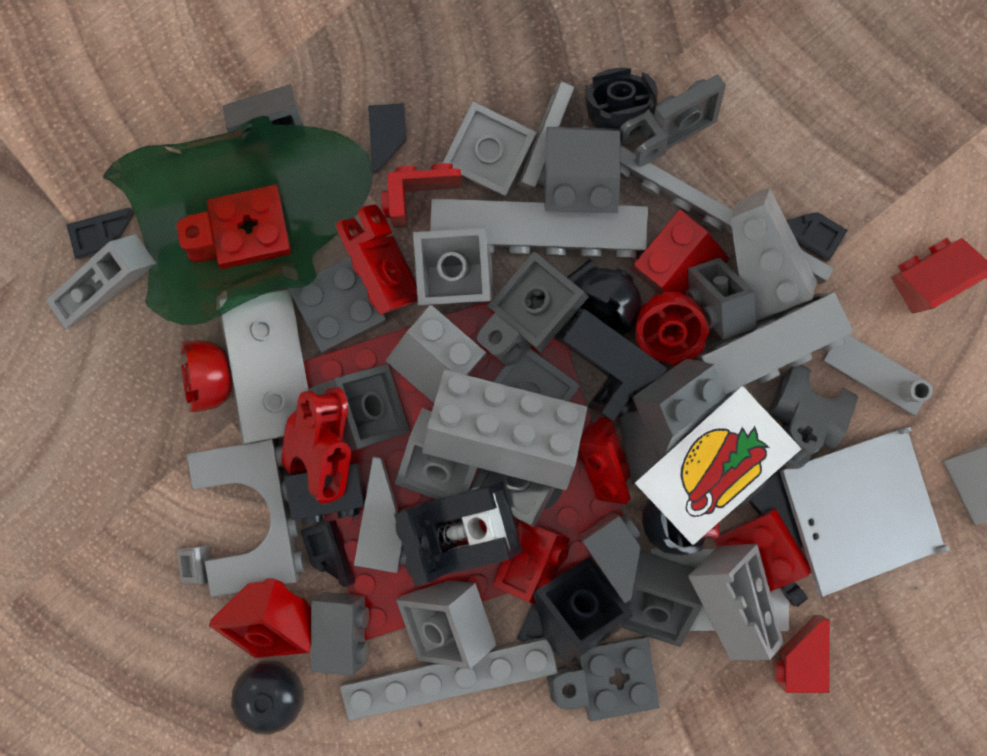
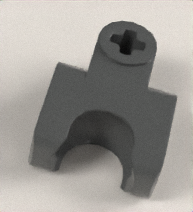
M804 365L791 366L782 377L769 410V415L783 422L782 428L801 448L798 453L784 464L792 469L804 467L809 461L811 454L817 452L822 445L831 450H834L839 445L848 429L858 399L856 394L845 388H842L840 395L835 399L820 397L811 388L809 382L811 370Z

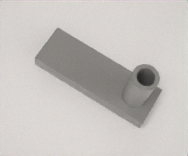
M561 81L554 87L536 137L517 181V186L527 190L535 188L536 184L544 186L547 127H559L574 90L573 86Z
M851 335L844 337L846 343L826 351L821 362L911 416H916L923 402L932 396L933 384Z

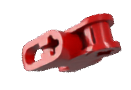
M339 387L328 388L325 394L316 395L313 391L301 392L297 401V410L290 415L285 425L281 455L282 466L291 475L307 473L308 491L319 503H331L341 498L347 484L351 449L343 441L345 421L348 416V401L345 393ZM297 457L301 458L299 461L295 462ZM326 475H331L332 483L324 490Z

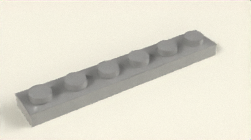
M545 637L493 648L471 669L427 663L344 682L340 688L348 720L351 721L558 674V668L553 648Z

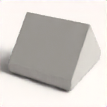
M210 545L177 549L181 583L202 584L208 582L205 561L211 558Z

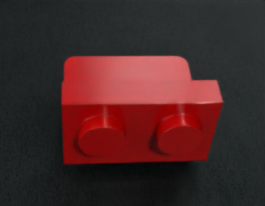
M450 163L434 164L431 166V170L417 171L416 166L396 167L395 172L387 173L388 190L381 191L382 210L385 218L391 219L393 228L408 227L405 192L461 188V169H453V164Z

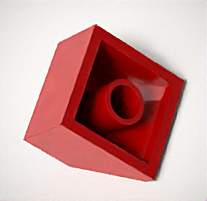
M679 209L630 269L658 293L681 292L686 294V290L689 289L688 268L717 258H721L727 263L730 258L704 228Z
M948 237L928 248L931 252L930 255L921 260L915 255L899 264L900 272L892 276L891 279L913 314L934 309L987 278V260L963 238L950 242Z
M269 578L262 582L248 583L210 620L209 627L254 658L309 653L311 647V606L308 605L304 598L296 596L285 588L286 586L283 582Z

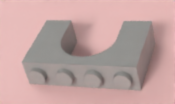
M278 439L187 454L193 490L230 483L244 484L252 487L262 495L270 511L268 534L256 549L213 557L205 561L210 597L238 593L248 583L262 582L269 578L277 579L284 584L296 583L301 579L300 573L305 572L302 551H296L294 537H299V526L297 519L292 520L290 516L281 461L283 445H278Z

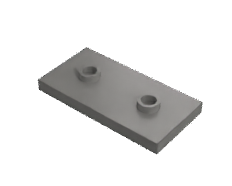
M290 290L219 300L218 306L230 365L242 443L284 437L287 419L297 410L299 395L301 392L308 391L292 294Z

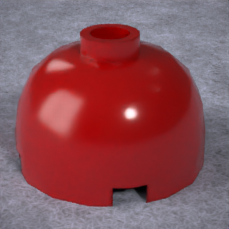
M663 292L652 296L642 305L636 318V340L640 349L656 361L670 362V365H678L686 358L693 360L703 351L706 345L705 340L709 334V325L701 305L691 296L681 292Z
M195 340L182 342L181 355L186 354L187 363L182 364L181 369L186 402L191 403L189 412L207 411L219 407L227 401L232 389L231 371L226 351L220 345L211 341Z

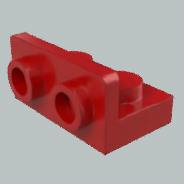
M599 417L580 440L579 449L598 501L626 505L631 500L626 485L627 480L630 478L629 466L624 457L613 421L608 418Z
M520 520L516 529L523 553L502 562L493 586L528 603L536 604L534 592L554 580L559 566H562L567 559L570 538L556 534L538 525L532 527Z

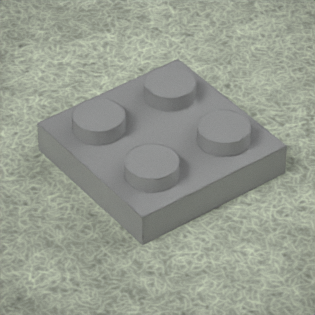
M472 101L443 163L453 164V169H461V177L506 198L537 132Z

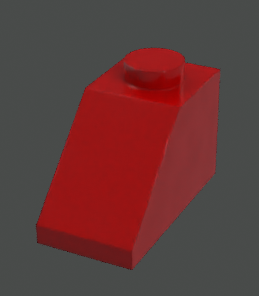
M814 615L779 650V660L774 661L773 675L774 681L779 682V687L786 693H830V620L822 615Z

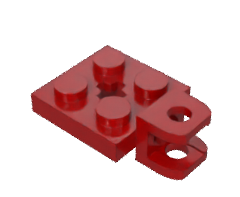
M277 184L207 200L209 214L208 212L190 215L180 219L176 224L180 246L186 251L188 259L192 262H205L217 259L221 270L292 254ZM248 220L258 222V225L252 229L253 233L246 234L244 229H240L241 225Z
M376 204L364 206L358 210V215L365 232L354 217L342 219L336 223L339 236L352 259V267L361 277L368 291V299L372 306L377 309L379 315L418 303L417 283L394 237L388 236L393 232L384 214Z

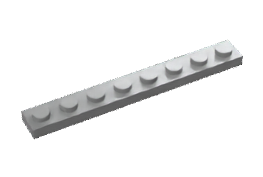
M620 146V177L628 179L629 176H632L642 182L640 187L646 192L657 197L661 193L673 200L671 205L676 209H680L686 214H690L692 211L703 217L702 223L717 232H721L724 229L733 235L730 219L733 210L652 163L639 167L634 161L636 154ZM802 250L817 283L826 282L834 268Z

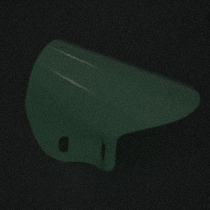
M260 116L245 122L232 132L180 144L152 145L138 148L113 162L104 173L103 178L121 189L128 198L138 220L146 249L156 262L149 269L148 292L145 300L147 307L167 321L181 325H197L206 323L251 299L273 290L288 287L299 288L312 283L317 276L312 261L313 255L338 234L337 222L342 219L353 218L358 213L370 191L373 171L368 154L356 142L345 135L317 127L273 125L270 123L268 116ZM249 123H251V130L243 133ZM165 147H169V148L176 149V150H179V151H178V152H172V151L167 150ZM277 184L292 254L221 270L217 259L205 262H192L188 259L186 251L181 248L176 224L180 219L203 212H208L209 214L207 200ZM248 220L241 225L240 229H244L246 234L253 233L252 229L258 225V222ZM282 266L295 269L298 274V280L285 276ZM223 290H226L227 300L221 308L217 309L216 299Z

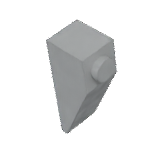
M136 234L109 241L49 296L46 301L64 328H70L135 283L156 262Z
M375 456L372 459L354 566L397 573L400 569V564L406 565V554L402 540L399 539L396 533L394 514L398 513L399 510L383 457Z

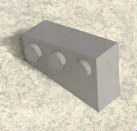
M768 188L738 201L730 218L739 277L755 292L756 321L813 299L817 280L771 189Z
M758 545L718 546L688 577L730 660H771L783 645V639Z

